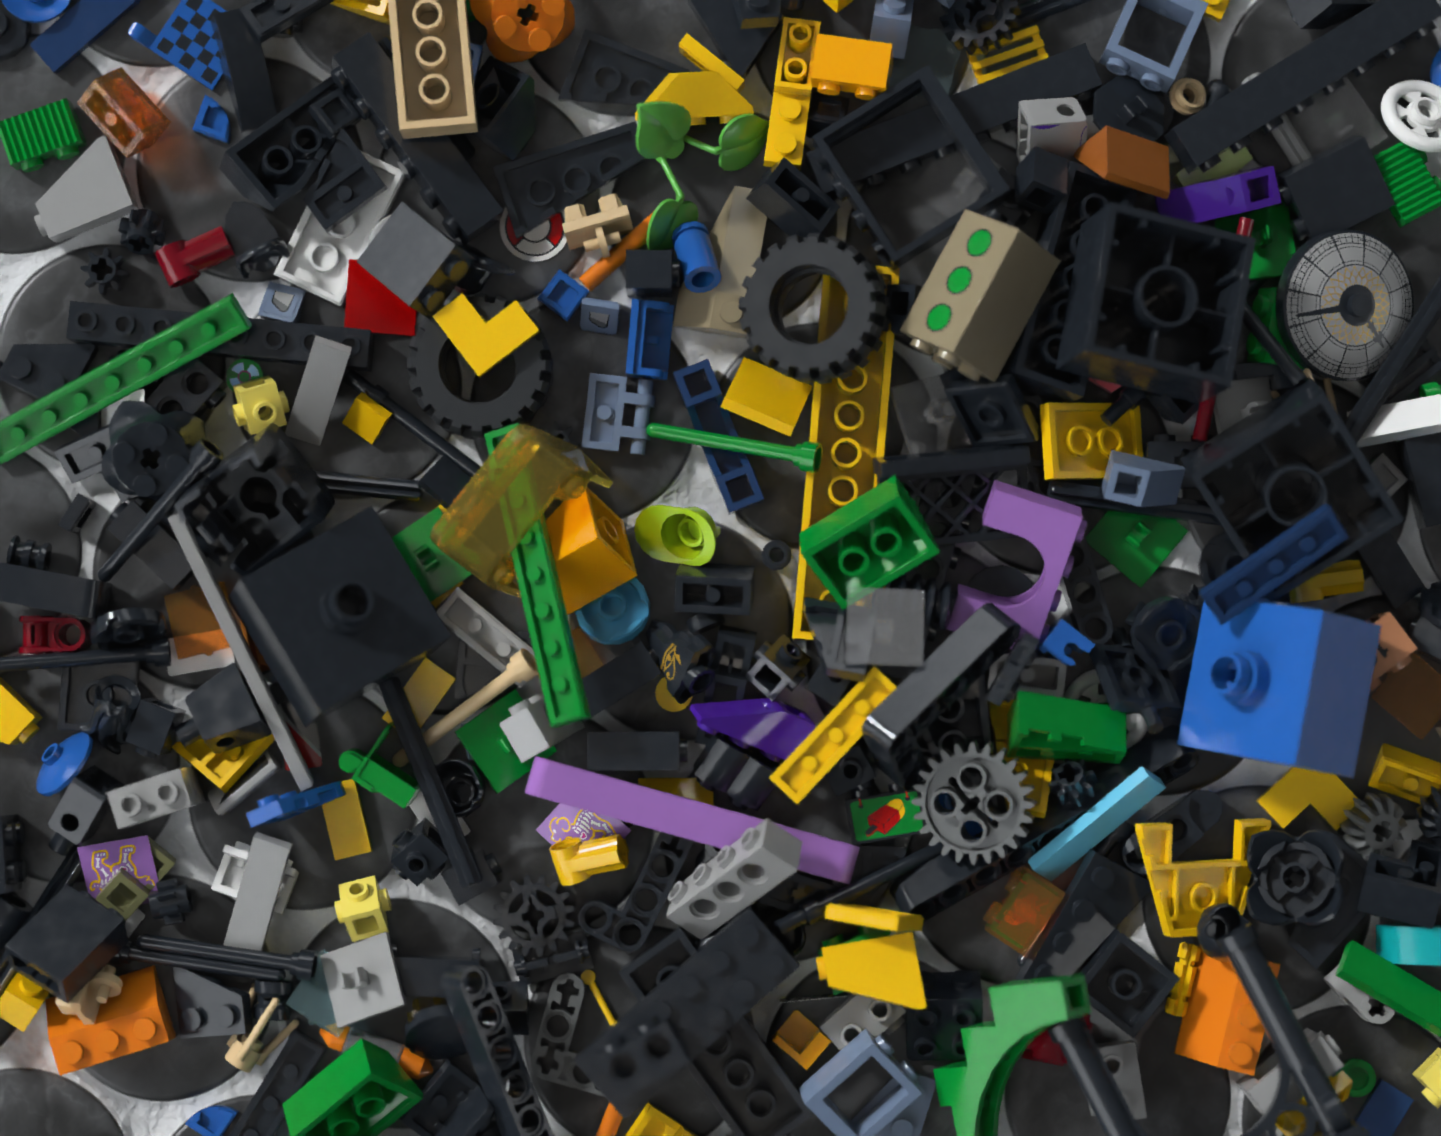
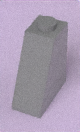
M104 135L97 138L35 203L39 214L34 216V219L43 237L48 235L49 239L59 243L131 213L132 209H139L114 145L108 137Z

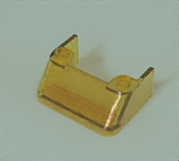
M522 424L512 429L434 525L430 538L443 553L490 588L521 598L519 586L513 580L516 572L510 553L555 498L560 500L578 498L586 490L589 481L610 488L614 482L576 445L528 424Z

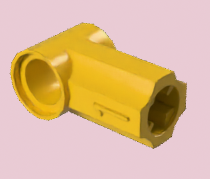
M1360 560L1338 561L1289 592L1290 604L1323 600L1324 596L1364 591V574Z
M620 834L582 841L579 837L568 838L553 844L549 848L559 882L563 886L583 882L594 874L624 869L629 864V849L626 840Z

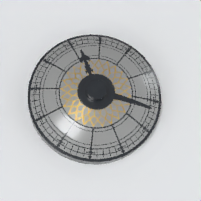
M1357 230L1326 232L1313 237L1303 244L1285 266L1276 294V319L1281 338L1287 350L1304 369L1309 368L1312 374L1334 381H1355L1376 374L1413 318L1414 313L1412 284L1400 257L1380 238Z

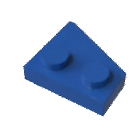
M337 781L298 794L296 790L280 796L279 794H274L257 801L259 808L246 813L251 828L285 821L346 795L342 782Z

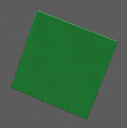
M1282 204L1271 205L1214 219L1216 229L1237 233L1240 217L1255 220L1251 238H1255L1256 242L1249 280L1281 277L1285 266L1296 252L1288 206L1284 207Z
M439 507L392 537L393 542L430 602L480 570Z
M1107 511L1088 533L1086 541L1091 548L1141 588L1188 533V530L1175 519Z
M516 689L454 731L496 794L529 772L535 758L534 756L521 763L499 723L512 716L508 709L523 701ZM552 746L536 756L548 758L557 750Z

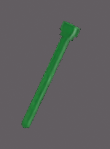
M650 423L646 428L648 436L652 438L791 461L794 466L799 467L800 471L817 473L822 461V444L805 441L803 444L798 443L794 447L659 423Z

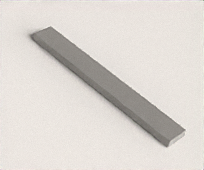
M177 513L169 516L167 519L300 791L312 787L314 778L188 520L181 523Z

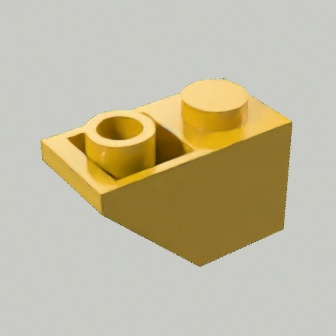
M17 972L0 998V1018L24 1032L50 992Z

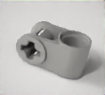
M1339 964L1323 978L1328 986L1363 1020L1375 1024H1383L1394 1015L1395 1010L1382 1002L1379 1004V1008L1382 1010L1380 1014L1369 1013L1371 1004L1368 1001L1371 998H1375L1336 976Z

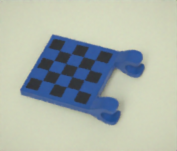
M181 0L158 36L138 22H134L128 30V34L133 40L150 49L211 91L214 90L224 75L220 64L221 55L211 21L214 14L226 12V10L211 0Z

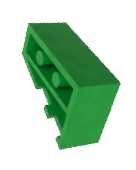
M1018 690L1007 714L1008 758L1018 757L1065 761L1068 758L1069 761H1081L1084 759L1085 762L1120 764L1126 754V712L1111 710L1109 703L1096 704Z

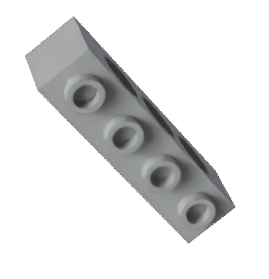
M768 818L755 828L747 829L740 839L730 846H724L716 857L706 864H700L693 874L672 886L668 894L669 906L666 917L702 940L795 873L799 866L802 841Z

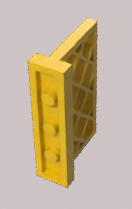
M873 666L865 675L864 682L859 681L775 770L769 779L798 804L863 735L862 726L867 716L897 687Z

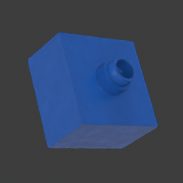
M1204 601L1177 745L1354 778L1382 626L1322 610L1255 602L1221 625L1217 622Z

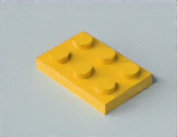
M1113 403L1040 404L1045 480H1103L1111 450L1143 457L1140 405L1134 410L1129 409L1112 426H1108L1103 422L1100 415Z

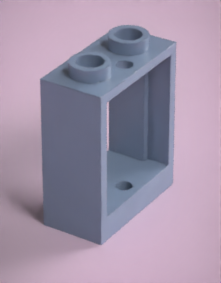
M1127 0L1099 63L1105 65L1110 72L1116 75H1127L1140 81L1149 90L1167 93L1177 76L1209 3L1202 0ZM1136 4L1187 26L1169 67L1118 45Z
M866 1028L798 1088L804 1104L836 1136H875L919 1097L922 1092L916 1082V1079L919 1078L916 1070L905 1059L899 1063L892 1056L895 1050L882 1035H878L875 1038ZM873 1056L895 1078L899 1085L854 1124L827 1095Z

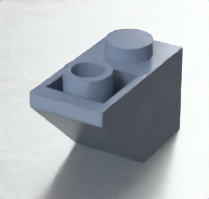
M914 0L875 1L869 41L893 44L894 58L905 59Z
M1111 450L1102 482L1103 497L1139 507L1175 505L1186 469L1183 466Z

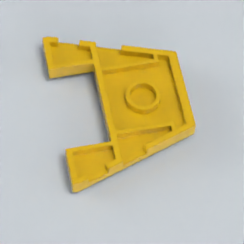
M1264 818L1234 819L1233 858L1172 861L1173 824L1166 822L1135 823V831L1163 935L1171 938L1197 936V925L1203 911L1207 907L1218 903L1226 902L1236 907L1240 915L1243 916L1247 903L1248 883L1252 874L1247 864L1248 844L1253 834L1270 830L1271 820Z

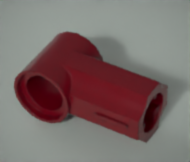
M222 226L188 241L179 240L170 243L155 252L157 261L170 288L185 285L201 275L200 272L236 256Z

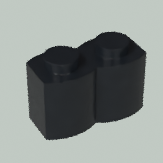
M718 731L717 735L712 736L693 764L694 775L697 776L696 780L709 791L714 792L718 789L727 793L729 801L742 810H747L749 807L758 811L776 785L769 777L780 764L766 758L758 750L750 747L745 749L734 744L728 739V735Z

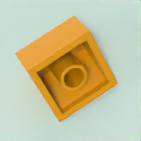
M817 33L810 76L812 87L818 88V92L826 95H839L840 91L855 93V97L862 100H872L888 90L894 64L893 44Z

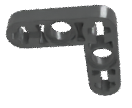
M576 973L560 974L551 985L531 1057L532 1071L543 1080L605 1097L592 1081L581 1083L574 1077L573 1070L577 1065L574 1059L580 1052L570 1050V1045L585 995V984L580 975ZM567 979L574 980V987L579 989V994H572L567 1007H575L574 1014L563 1008L551 1007L553 1001L560 1005L563 991L558 989V984H565ZM561 1015L568 1020L569 1030L566 1034L554 1036L549 1032L547 1023L552 1016ZM543 1037L552 1043L565 1044L564 1050L558 1047L555 1048L553 1060L559 1062L558 1068L551 1067L549 1072L542 1071L543 1064L537 1062L538 1057H545L549 1044H541Z

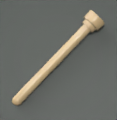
M524 648L511 656L509 659L510 663L506 665L507 670L422 733L427 747L429 748L513 683L529 682L537 676L539 672L534 656ZM404 748L393 756V764L397 767H403L409 763Z

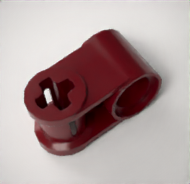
M19 616V622L23 623V646L19 648V654L84 651L92 644L89 630L91 624L84 619L53 616ZM75 624L80 629L81 636L76 644L71 645L67 641L66 632L70 626Z

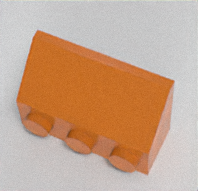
M1201 948L1199 962H1195L1194 965L1197 967L1191 996L1186 999L1189 1004L1187 1013L1181 1020L1174 1054L1219 1068L1254 1076L1265 1030L1230 963L1218 961L1207 956ZM1267 960L1277 979L1280 964Z
M155 965L118 976L123 982L121 993L114 997H108L106 1003L100 1004L94 1024L84 1025L78 1015L62 1014L55 1003L56 996L45 999L48 1038L60 1076L163 1044L176 1038Z

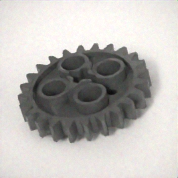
M973 739L970 742L968 750L965 749L961 741H958L954 746L955 754L945 746L940 750L942 760L934 755L928 760L933 770L923 767L919 771V774L926 782H916L913 786L915 790L922 793V795L912 800V804L922 806V810L913 817L916 820H925L927 823L919 832L921 834L932 832L934 836L929 843L930 846H934L939 842L944 844L942 856H945L951 849L955 850L956 862H960L965 854H969L971 864L975 865L980 854H982L985 861L991 863L994 858V850L1000 857L1004 858L1008 854L1006 844L1016 849L1020 845L1016 835L1026 837L1029 833L1028 828L1022 822L1032 823L1035 819L1033 814L1026 811V809L1032 808L1037 804V800L1026 798V794L1033 791L1035 786L1033 784H1023L1022 782L1029 771L1017 772L1014 769L1020 760L1018 757L1010 762L1004 760L1007 753L1006 748H1003L997 755L992 753L993 744L990 741L983 750H979L977 739ZM975 767L980 770L983 777L982 783L974 784L968 781L965 775L966 768ZM950 777H954L957 780L959 787L950 782ZM940 793L952 795L956 801V808L949 810L942 807L939 801ZM1000 794L1005 796L1010 804L1009 810L1000 811L996 809L992 802L993 795ZM976 795L981 801L972 809L967 803ZM989 817L996 820L999 826L994 827ZM974 820L980 823L983 828V835L980 837L970 835L966 830V821Z

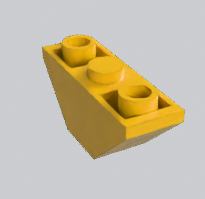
M716 71L669 73L645 101H663L682 105L690 113L691 125H706V117L719 116V124H724L739 115L754 114L753 106ZM637 111L635 112V121L638 120Z

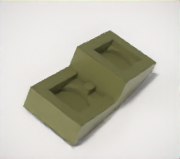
M148 836L158 881H160L175 865L176 858ZM121 867L99 892L96 900L107 909L113 908L117 910L127 921L147 899L149 892L155 886L148 883L144 886L138 879Z

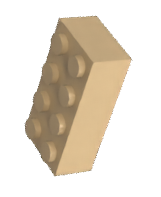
M388 0L399 130L403 139L478 132L466 0Z

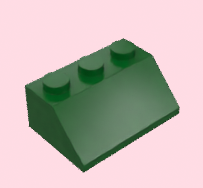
M896 475L799 533L801 555L842 610L940 552L917 504Z
M361 1038L282 1105L290 1136H378L424 1097L422 1091L388 1050Z

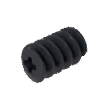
M906 572L878 589L874 605L877 601H880L883 614H886L890 607L894 605L896 617L901 618L904 612L909 609L912 622H916L921 613L925 614L926 626H930L937 617L940 620V629L945 630L954 609L958 589L954 594H951L950 582H944L941 588L937 590L936 578H930L925 586H922L921 574L918 573L914 575L910 582H907Z

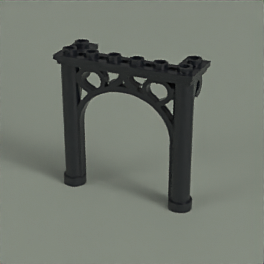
M1252 923L1243 925L1220 937L1217 942L1224 955H1226L1266 1031L1278 1061V1082L1274 1097L1259 1121L1241 1136H1261L1264 1132H1266V1136H1277L1274 1126L1281 1111H1299L1304 1116L1305 1128L1299 1135L1295 1136H1371L1368 1129L1350 1119L1256 941L1259 937ZM1083 1016L1060 1021L1048 1027L1046 1030L1054 1044L1058 1043L1105 1135L1149 1136L1134 1118L1089 1032L1088 1025ZM1290 1075L1293 1076L1307 1106L1299 1102L1285 1101L1289 1091ZM1317 1122L1321 1131L1314 1134Z

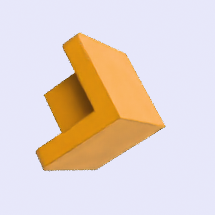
M794 1010L772 1036V1041L806 1070L809 1069L831 1042L820 1028L798 1010Z

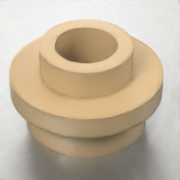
M1182 78L1171 86L1169 99L1177 112L1183 115H1193L1202 109L1206 99V91L1198 80ZM1183 93L1188 96L1189 102L1184 98Z

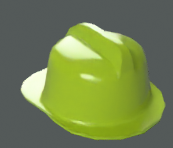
M654 505L644 509L639 514L635 522L634 532L636 541L641 549L650 557L663 562L701 566L709 562L715 554L716 538L721 533V527L716 526L712 516L699 507L682 508Z

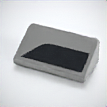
M268 749L262 753L226 793H223L216 786L209 791L208 798L218 816L227 815L281 769V764Z

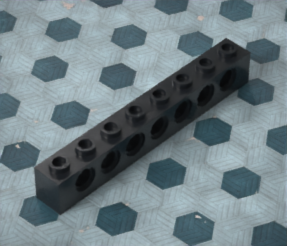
M70 301L66 338L74 343L133 348L195 313ZM248 318L252 324L250 329L203 354V356L234 359L245 358L254 361L306 365L315 336L317 335L352 347L345 369L372 372L375 334L367 329Z

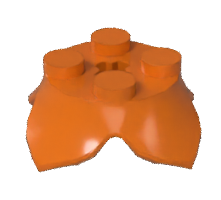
M469 0L470 8L475 18L487 29L486 43L488 49L496 59L505 63L523 62L532 58L538 52L544 51L547 48H553L561 44L574 29L575 11L570 0ZM528 4H532V16L521 20L522 17L517 14L519 8L526 9Z

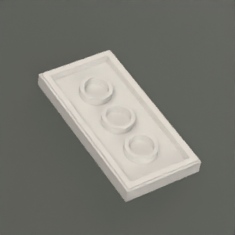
M362 151L361 153L388 189L328 233L308 206H306L287 246L290 257L282 256L274 272L275 276L342 308L346 301L349 259L358 260L366 250L373 228L379 221L387 217L406 177L400 169Z

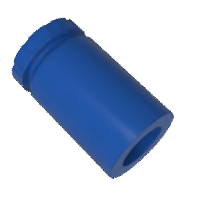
M697 221L685 222L673 231L672 242L677 259L680 261V269L686 288L695 293H704L712 290L720 283L721 273L707 227Z

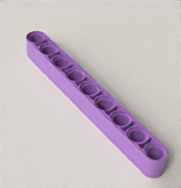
M539 756L534 758L525 793L721 849L726 845H732L742 837L747 829L755 828L764 821V819L597 772L587 771L586 769ZM775 823L802 841L798 870L850 884L860 847Z

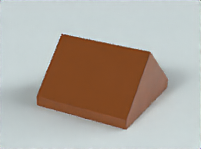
M1106 125L1082 144L1073 155L1074 158L1106 180L1166 200L1170 194L1168 146Z

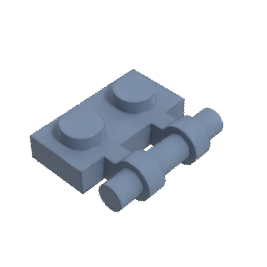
M590 373L581 448L619 452L621 438L632 439L630 454L645 455L646 442L651 440V437L646 432V428L649 425L650 408H654L656 397L652 395L653 381L639 379L637 393L626 392L627 377ZM625 404L636 406L633 427L622 425Z

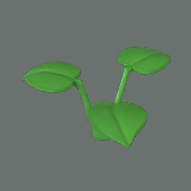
M663 101L637 104V150L643 157L656 159L661 164L676 193L675 200H663L652 213L647 230L646 242L648 250H668L673 248V231L685 222L698 221V208L692 201H684V193L667 162V158L674 159L683 152L684 142L711 154H720L719 166L723 170L735 171L742 169L750 164L761 152L768 135V120L750 113L734 117L720 133V146L714 147L686 134L691 126V116L689 111L682 105Z

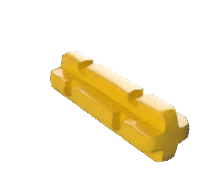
M1182 942L1179 945L1177 957L1180 960L1175 962L1173 973L1180 979L1170 991L1172 993L1171 997H1167L1165 1012L1170 1015L1184 1017L1187 1013L1189 1002L1186 1001V998L1191 996L1197 970L1194 964L1199 962L1201 947L1187 942Z

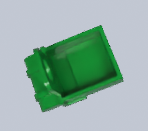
M390 722L368 754L361 749L351 748L340 755L339 766L344 772H355L351 779L373 793H381L405 809L412 804L421 789L415 778L377 754L394 727L393 722Z

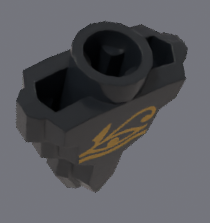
M652 620L646 635L649 644L659 655V669L667 679V690L676 699L678 704L685 703L693 695L707 690L713 683L715 673L710 667L717 650L701 634L694 636L688 630L678 632L670 623Z

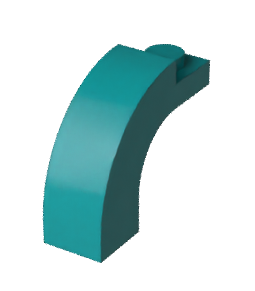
M1408 923L1376 924V954L1393 964L1441 966V925H1434L1433 929L1423 926H1413Z

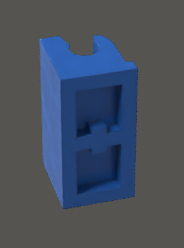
M632 299L626 377L667 381L674 305H670L668 302Z
M1059 619L1052 623L1049 627L1047 638L1036 649L1039 650L1037 655L1043 654L1047 658L1058 659L1067 666H1074L1075 662L1073 659L1066 655L1071 654L1072 650L1080 654L1083 652L1089 653L1095 644L1066 621Z

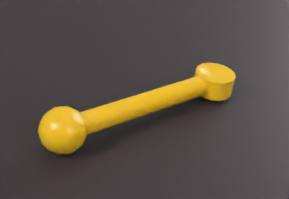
M585 970L581 974V979L584 984L589 985L611 1026L616 1020L595 982L596 974L592 970Z

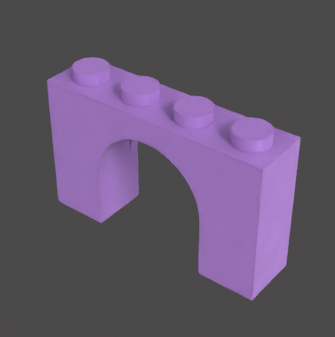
M994 480L982 514L983 525L1023 537L1034 544L1043 557V571L1038 581L1029 590L1011 597L996 596L958 584V593L947 629L956 631L982 605L993 603L1021 626V632L1028 633L1040 640V644L1045 641L1049 632L1050 625L1045 624L1049 611L1056 612L1061 599L1062 591L1057 589L1061 577L1068 578L1072 569L1074 556L1070 555L1073 543L1074 541L1081 542L1087 521L1082 520V509L1079 506Z

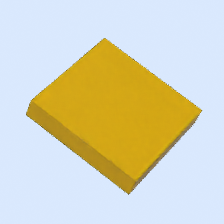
M744 357L721 407L791 437L813 386L787 377L770 367Z
M829 903L826 906L825 919L892 931H922L924 920L922 915L859 904Z

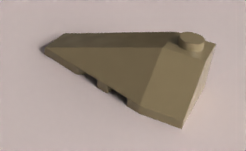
M734 186L709 233L721 273L720 283L710 291L695 293L687 289L683 281L678 293L673 327L742 339L747 338V333L742 331L740 319L744 318V312L738 309L739 297H745L747 289L742 287L745 276L752 278L756 271L752 264L758 257H761L767 216L746 199L752 191L751 188Z

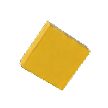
M361 392L355 398L342 423L367 442L373 444L381 435L392 413Z

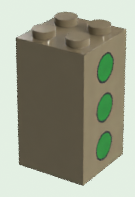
M965 209L900 331L913 339L910 343L913 348L927 355L933 353L934 355L931 360L949 370H952L953 366H958L957 371L972 380L978 381L980 376L995 382L1060 260L1020 229Z

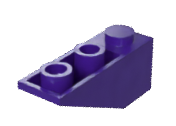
M1274 166L1256 167L1170 189L1167 200L1154 196L1158 214L1192 223H1199L1282 203Z
M769 698L698 703L692 704L689 708L698 720L697 726L712 735H717L718 731L729 736L728 739L731 742L745 749H748L750 745L760 749V753L763 756L778 763L781 759L786 760L816 727L805 711L778 699H775L773 702Z

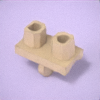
M615 193L602 196L598 200L601 212L593 215H586L584 204H575L565 208V223H562L569 250L584 246L585 251L589 252L600 248L604 259L610 257L608 246L622 242L620 235L630 233L633 230L627 205H622Z
M105 965L68 1004L56 997L55 1003L62 1014L78 1015L84 1025L94 1024L100 1004L106 1003L108 997H114L121 993L123 982L115 975L116 968Z

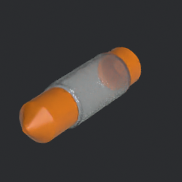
M335 1023L320 1028V1035L328 1048L342 1052V1054L363 1038L388 1050L410 1078L419 1080L432 1074L434 1071L429 1059L421 1058L411 1053L404 1044L355 1026L337 1028Z

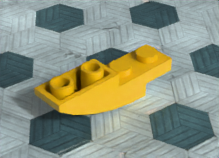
M784 17L763 166L772 167L785 157L801 171L812 90L810 76L817 33L819 34L821 22L789 17Z

